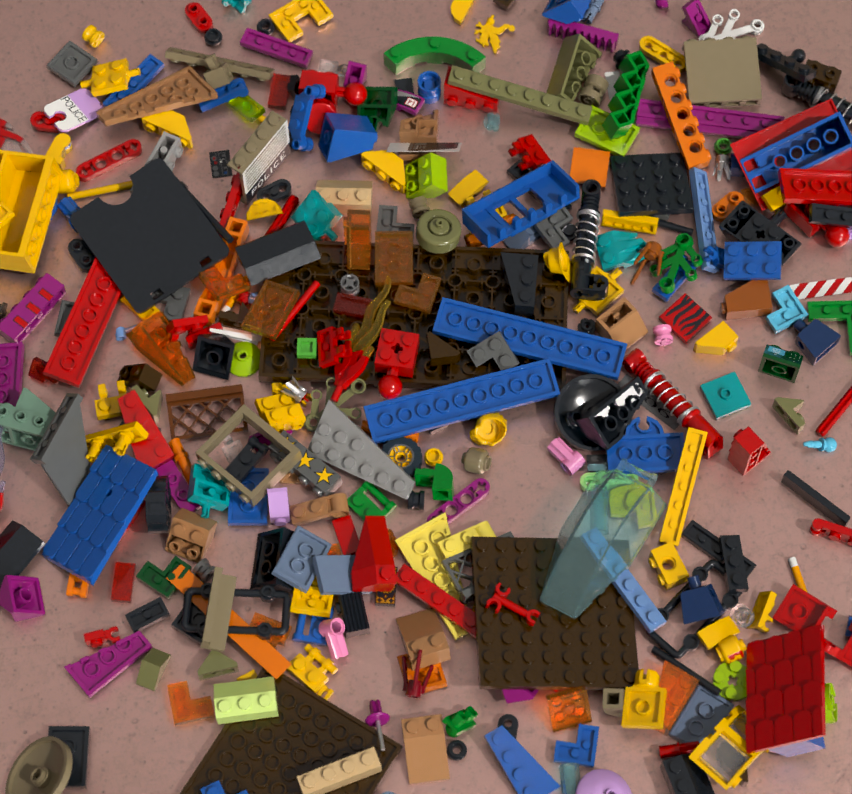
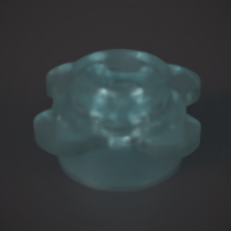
M489 112L484 118V126L487 130L492 129L494 132H497L500 125V115H494L492 112Z

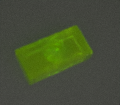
M248 95L246 97H236L228 102L233 109L251 123L266 112L262 105Z

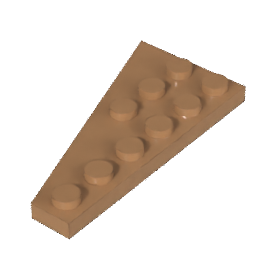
M188 66L96 111V115L105 126H110L216 99L218 94L191 66Z

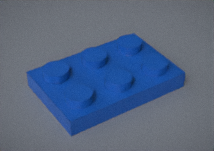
M781 241L725 242L724 280H781Z
M254 468L243 480L242 484L252 491L269 474V468ZM235 491L230 492L228 526H267L268 494L253 507L251 504L243 502Z

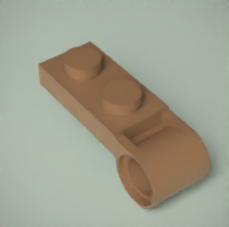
M336 493L289 506L291 521L294 526L331 516L341 518L349 515L347 495L345 493Z

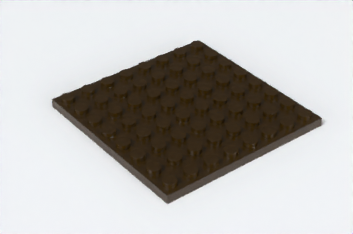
M471 537L479 689L603 690V688L625 690V687L634 685L635 674L639 670L633 611L581 542L580 538ZM606 539L629 570L626 539ZM499 582L501 583L499 588L501 592H506L508 588L511 589L507 599L528 611L535 609L540 612L538 618L530 616L532 620L536 621L534 626H529L523 616L501 605V609L497 614L495 613L496 605L491 604L488 609L485 608L488 599L492 598L495 594L494 590Z
M262 668L256 679L272 677L270 673ZM282 674L277 679L274 678L279 716L226 723L180 793L202 794L201 788L219 780L225 794H238L244 790H247L248 794H302L297 776L374 747L381 763V772L325 793L374 794L403 746L383 734L385 751H381L376 729Z

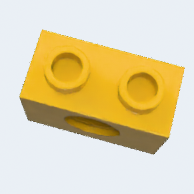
M672 541L650 550L648 562L652 569L655 568L660 586H664L667 591L688 582L687 577H689V574ZM669 564L672 566V569L666 570L662 565Z

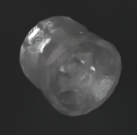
M738 603L731 608L730 617L740 627H748L753 623L754 613L745 604Z

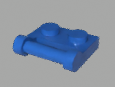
M332 606L330 618L312 616L308 636L303 635L306 614H298L296 630L293 633L292 640L327 647L326 638L319 632V624L323 620L333 619L334 607Z

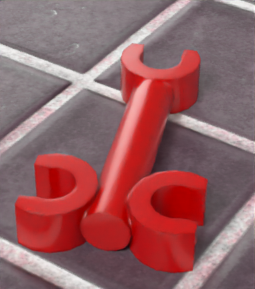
M499 582L495 587V594L492 598L488 599L485 608L488 609L489 605L494 604L497 607L495 610L497 614L501 609V605L523 616L529 626H534L536 621L532 620L530 616L538 618L540 612L535 609L528 611L507 599L511 589L508 588L506 592H501L499 590L501 583Z

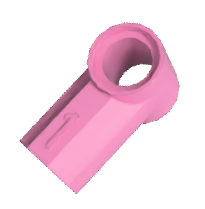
M560 437L555 438L547 447V450L560 462L562 469L570 476L586 464L584 457L578 451H573Z
M340 618L323 620L319 624V632L326 638L332 659L349 654L343 636L345 624Z

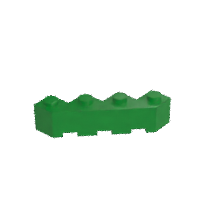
M641 50L626 55L619 65L622 74L613 85L617 93H615L607 105L612 113H609L602 124L610 140L626 135L634 123L640 95L646 80L645 77L650 66Z

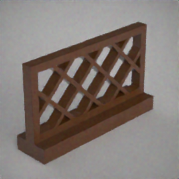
M242 384L165 394L171 440L179 438L182 441L211 437L216 432L211 427L218 418L223 423L226 422L220 417L224 409L227 408L233 413L236 412L228 406L231 400L240 399L241 406L245 404ZM213 402H219L223 405L217 414L209 409ZM196 404L204 408L199 416L190 411ZM181 407L185 412L178 419L172 415V408ZM206 411L215 416L209 425L200 419ZM187 413L196 418L190 427L182 422ZM243 420L244 427L235 428L230 434L248 432L247 422ZM198 421L206 426L202 433H196L192 430ZM179 423L188 429L184 435L175 436L174 430Z

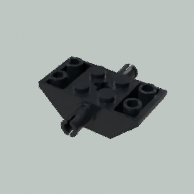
M743 200L719 225L728 242L781 241L782 266L802 244L778 226L787 217L784 211L780 214L782 210L777 209L773 216L768 219Z

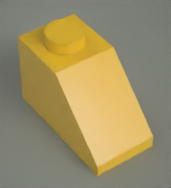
M722 321L695 342L693 351L695 353L723 355L727 351L730 353L737 347L739 336Z

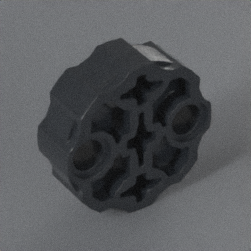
M157 476L145 496L146 522L149 534L169 533L171 528V488L169 477Z

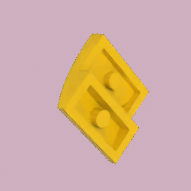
M315 576L306 594L294 587L290 612L330 618L334 595H320Z

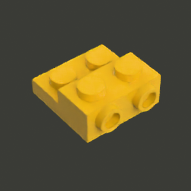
M284 393L258 398L254 402L259 416L280 434L283 430L295 431L304 426L306 417L300 404H296L294 398Z

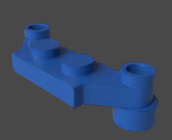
M323 84L306 86L300 95H295L288 130L291 132L293 139L292 148L294 150L309 152L313 149L314 143L312 138L306 137L305 134L313 100L322 99L326 95V88Z

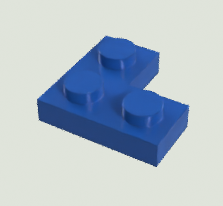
M579 724L576 743L556 740L553 762L594 768L599 727Z

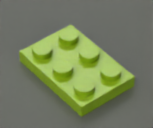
M591 105L592 111L588 125L580 124L574 136L604 151H609L610 154L615 156L626 155L640 132V127L633 124L626 135L610 140L602 126L609 113Z

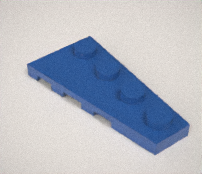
M502 725L484 735L517 794H549L561 787Z

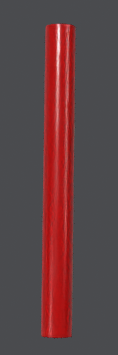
M313 281L268 336L269 339L275 341L318 289L320 286L318 281Z

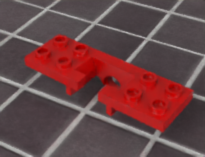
M793 584L774 614L773 619L791 630L797 631L810 626L821 625L826 616L833 619L837 610ZM852 623L848 628L850 631H852ZM852 636L844 649L824 638V651L852 667Z

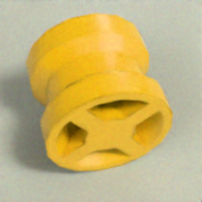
M89 25L82 34V39L86 42L89 41L90 45L94 48L99 46L105 37V34L102 31H98L94 25Z

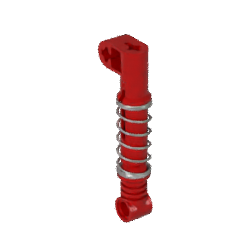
M635 348L624 356L622 365L630 374H635L636 377L639 376L647 391H651L650 395H655L657 402H662L664 404L663 408H668L671 411L670 415H675L678 418L677 423L687 429L690 427L708 432L702 453L704 459L708 460L723 449V436L701 415L699 408L693 406L692 401L686 400L685 394L679 393L678 387L672 386L671 380H666V376L662 371L655 369L647 361L646 356L640 349Z

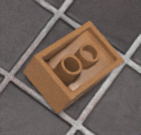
M431 608L396 618L412 671L415 670L419 649L422 650L420 669L451 660L450 648L434 609Z
M442 714L401 719L409 785L449 780L450 775Z

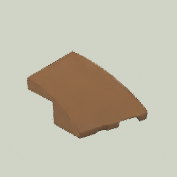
M438 109L433 110L432 114L426 116L419 114L413 118L401 120L399 129L400 143H437ZM399 152V157L403 161H414L429 152Z

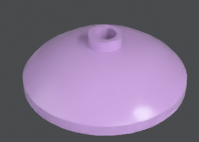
M596 769L585 774L578 782L575 794H632L626 781L617 773L607 769Z

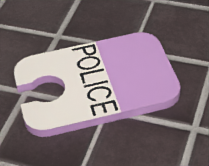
M82 88L47 104L44 107V114L48 119L54 117L57 113L64 114L66 119L55 122L54 126L61 132H69L96 119V111L104 107L92 95L91 91Z

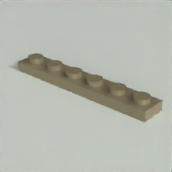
M174 47L168 48L165 52V58L170 59L171 62L180 63L182 61L187 62L190 66L201 65L205 66V69H209L205 61L209 56L207 54ZM217 57L219 65L227 62L231 72L239 73L241 77L253 76L257 77V80L267 81L274 75L273 68Z

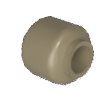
M471 447L467 452L463 453L461 462L464 464L466 471L483 474L490 469L492 458L489 456L488 451Z

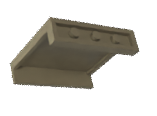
M743 36L735 39L725 37L716 40L714 38H707L698 41L696 39H688L684 41L682 51H684L687 92L688 99H690L692 105L712 108L760 105L762 91L756 37Z

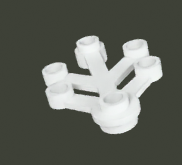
M732 9L729 12V19L721 34L714 36L717 28L723 23V17L716 14L712 18V25L708 33L701 35L699 40L714 38L716 40L725 37L735 39V37L747 33L760 35L763 32L764 23L759 19L751 21L750 25L731 30L735 21L740 16L738 10Z

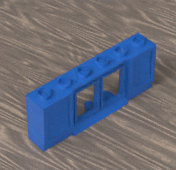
M552 160L506 186L497 189L493 193L482 197L480 200L467 205L462 209V221L483 245L490 248L510 236L513 237L557 213V210L579 199V184ZM531 190L543 202V207L538 210L534 208L527 210L516 198ZM508 202L524 216L521 219L515 216L510 225L495 211V209Z

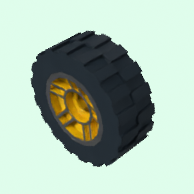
M400 437L389 440L383 445L381 450L386 452L411 478L415 477V468L421 469L422 453L417 443L410 438ZM404 457V461L402 462L397 460Z

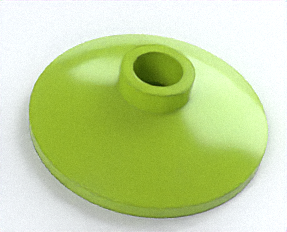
M242 341L235 343L230 373L238 377H248L259 370L260 349L250 342ZM240 355H246V357L242 359Z

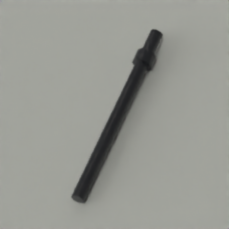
M179 180L215 230L228 243H232L234 238L188 190V186Z

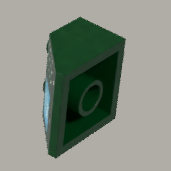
M767 344L758 372L795 383L803 356L799 355L796 351H786L777 345Z

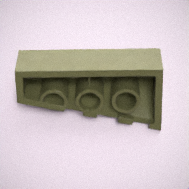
M580 33L565 37L546 93L574 101L582 88L581 84L583 81H586L589 71L596 65L595 61L603 53Z

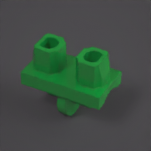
M469 706L465 710L462 709L445 717L442 722L446 724L447 734L454 738L474 728L476 725L474 719L478 716V713L473 707Z

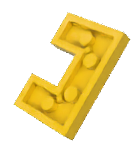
M293 0L269 14V19L274 23V26L284 39L291 43L303 36V30L296 23L297 20L309 14L315 23L320 26L332 19L333 13L323 0Z

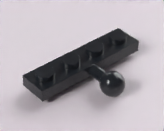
M766 44L757 45L758 60L803 83L816 78L817 71L811 69L808 65L801 64L806 58V54L802 49H795L791 56L787 57L780 51L769 48Z

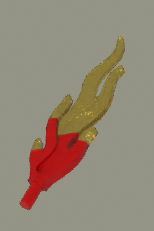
M389 276L386 277L383 290L368 305L361 328L358 323H355L350 330L351 338L344 342L345 349L352 348L353 356L340 357L339 363L335 364L334 385L336 388L330 398L333 402L337 403L342 391L346 390L360 376L374 351V347L370 345L381 332L386 310L391 304L387 299L381 305L391 288V278ZM378 308H379V311H378V313H377L375 322L373 323L374 317H375V314H376V311H377Z

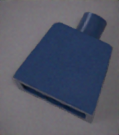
M799 319L793 325L799 332L795 344L813 366L839 343L841 337L839 333L818 319H814L809 325L802 319Z
M699 575L687 577L690 589L681 592L684 624L724 614V609L712 584L701 586Z

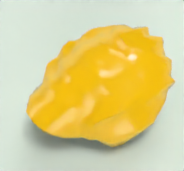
M498 412L480 416L475 428L469 433L471 440L480 446H494L505 437L507 420Z

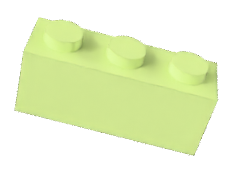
M274 677L214 684V705L217 723L225 724L279 716Z

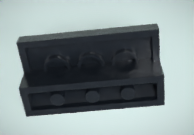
M304 220L235 247L240 264L244 267L251 286L321 258L315 240Z
M13 520L0 534V588L4 576H19L46 544L22 524Z

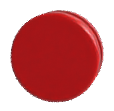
M326 98L313 100L307 126L309 131L321 134L325 113H337L336 107L330 100Z

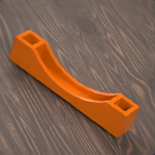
M231 216L225 229L234 238V241L228 243L224 238L223 240L229 248V255L215 265L210 280L199 297L193 312L194 317L207 315L209 320L205 325L207 327L216 322L239 260L235 247L245 244L249 234L248 221Z

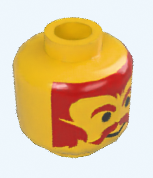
M735 635L722 639L718 646L715 647L720 661H724L726 664L743 659V651L747 650L743 639L738 640Z

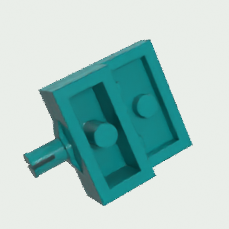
M312 190L291 218L295 223L304 220L315 241H323L327 236L331 241H335L338 235L332 229L343 215L332 203H327L316 190Z
M194 463L190 471L187 501L202 506L201 517L209 518L210 508L223 511L229 506L231 491L226 488L225 483L221 479L219 481L216 480L208 468L203 469L201 465Z

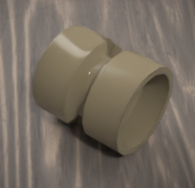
M590 74L587 76L584 87H582L578 95V100L582 104L593 105L598 108L609 83L600 75Z

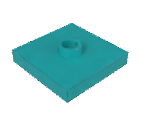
M735 371L700 385V390L716 420L751 406V402Z

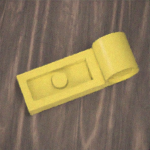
M483 521L437 542V546L444 559H447L470 549L471 537H496L489 522Z

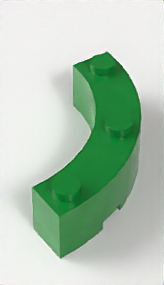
M420 37L407 40L383 53L384 65L395 75L422 62L427 64L448 63L480 73L486 66V56L466 43L445 37Z

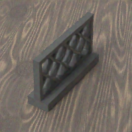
M510 531V532H507V533H505V534H503V535H500V536H498V537H514V536H513V534H512L511 531ZM471 548L441 562L460 596V602L464 605L474 601L473 577L461 573L464 565L472 568V563L465 561L466 557L471 555ZM456 562L462 565L460 571L457 572L451 570L448 564ZM459 578L470 580V586L462 589L458 582Z

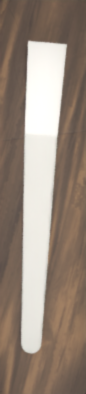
M210 328V332L261 342L262 335Z

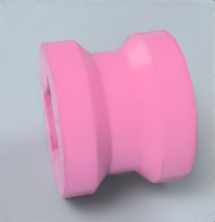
M661 324L653 328L655 345L665 346L673 342V336L670 334L672 331L670 325Z

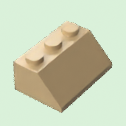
M317 180L316 191L327 203H332L342 215L372 214L373 181Z

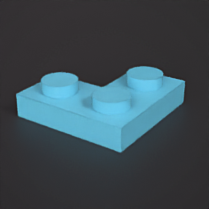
M789 285L772 293V297L780 309L767 315L766 321L775 334L794 325L799 319L804 320L808 318L809 314Z

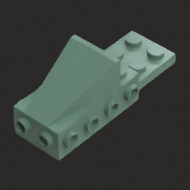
M23 388L16 407L9 403H0V442L35 451L56 412L29 389Z

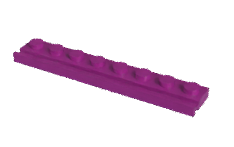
M640 98L636 126L671 130L661 101ZM692 105L693 110H691L693 116H696L699 126L697 128L699 133L743 139L785 118L784 116ZM684 114L677 115L679 119L687 118Z

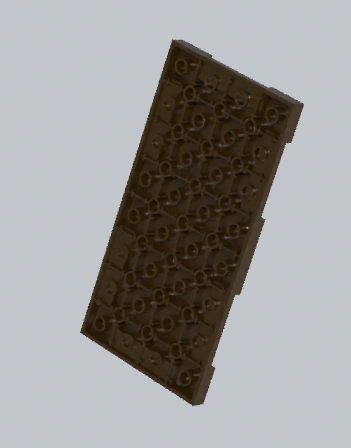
M315 241L320 259L266 280L258 377L259 382L268 383L290 382V380H293L292 376L297 382H326L330 377L335 378V365L325 369L319 367L318 342L316 359L297 358V338H317V331L330 326L335 328L343 327L344 331H351V338L347 340L353 343L352 352L363 350V355L369 358L366 368L358 378L363 379L366 384H374V387H378L379 380L387 375L386 373L375 372L374 362L381 328L419 334L420 344L413 378L398 376L402 382V388L432 389L498 372L501 370L494 358L489 359L478 367L475 366L467 353V350L474 347L475 344L440 335L436 336L460 352V361L453 364L431 366L427 334L429 331L432 333L442 297L514 315L508 287L500 264V254L505 252L538 255L534 316H516L567 328L568 281L563 274L552 273L545 265L543 254L549 250L456 246L450 252L436 254L425 250L420 245ZM353 274L358 277L360 290L356 296L346 297L342 294L340 281L344 275ZM313 281H318L320 283L318 289L275 341L269 339L268 336ZM337 340L338 346L344 345V342L347 340ZM515 355L520 362L515 367L539 361ZM340 357L339 363H342L343 358ZM552 364L560 391L566 385V367Z

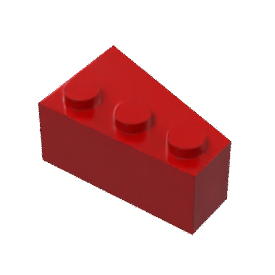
M448 66L444 82L445 104L462 106L467 109H479L488 113H497L499 99L447 84L452 68Z
M748 426L746 429H740L734 434V440L731 442L732 446L729 449L727 460L744 476L771 452L759 436Z

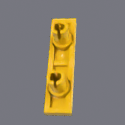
M135 421L85 435L88 450L86 459L94 463L106 444L111 446L117 455L123 456L129 444L146 440L149 433L141 424Z

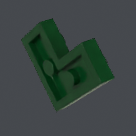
M177 556L172 559L164 571L147 561L136 575V578L169 600L177 589L169 581L175 579V574L172 572L180 564L186 567L177 578L180 579L183 578L188 570L191 571L192 567Z

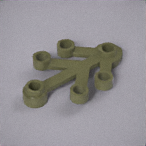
M330 377L326 380L327 393L325 407L336 388L335 385L333 387H330L328 385L329 380L333 379L335 381V378ZM360 378L353 381L351 388L339 397L337 403L334 402L339 408L354 394L363 393L366 390L365 381ZM358 382L362 384L360 390L355 388V384ZM317 389L311 392V413L306 416L304 423L305 428L311 432H315L324 411L323 409L319 412V400L322 399L323 394ZM316 391L320 393V397L318 399H315L313 397V394ZM357 407L352 409L339 408L353 419L361 417L362 412ZM355 409L359 411L357 417L352 415V411ZM311 419L317 420L316 426L310 424Z

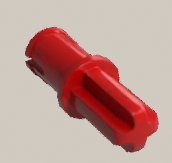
M677 741L676 744L659 746L661 759L691 754L700 743L694 741L680 744Z

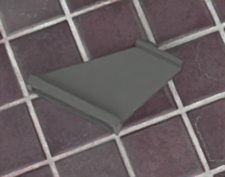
M76 393L66 394L30 458L35 464L42 466L68 507L90 472V462L88 461L89 459H86L88 450L80 407L83 397Z

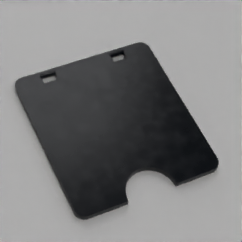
M159 158L130 175L133 183V192L126 202L119 205H110L97 197L70 217L73 227L132 308L140 314L145 313L229 255L227 244L165 161ZM209 257L211 262L202 267L200 262ZM161 290L163 294L153 300L151 295Z

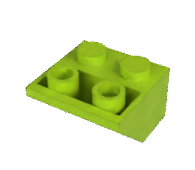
M429 152L405 165L406 198L414 199L420 196L436 198L448 192L446 159Z

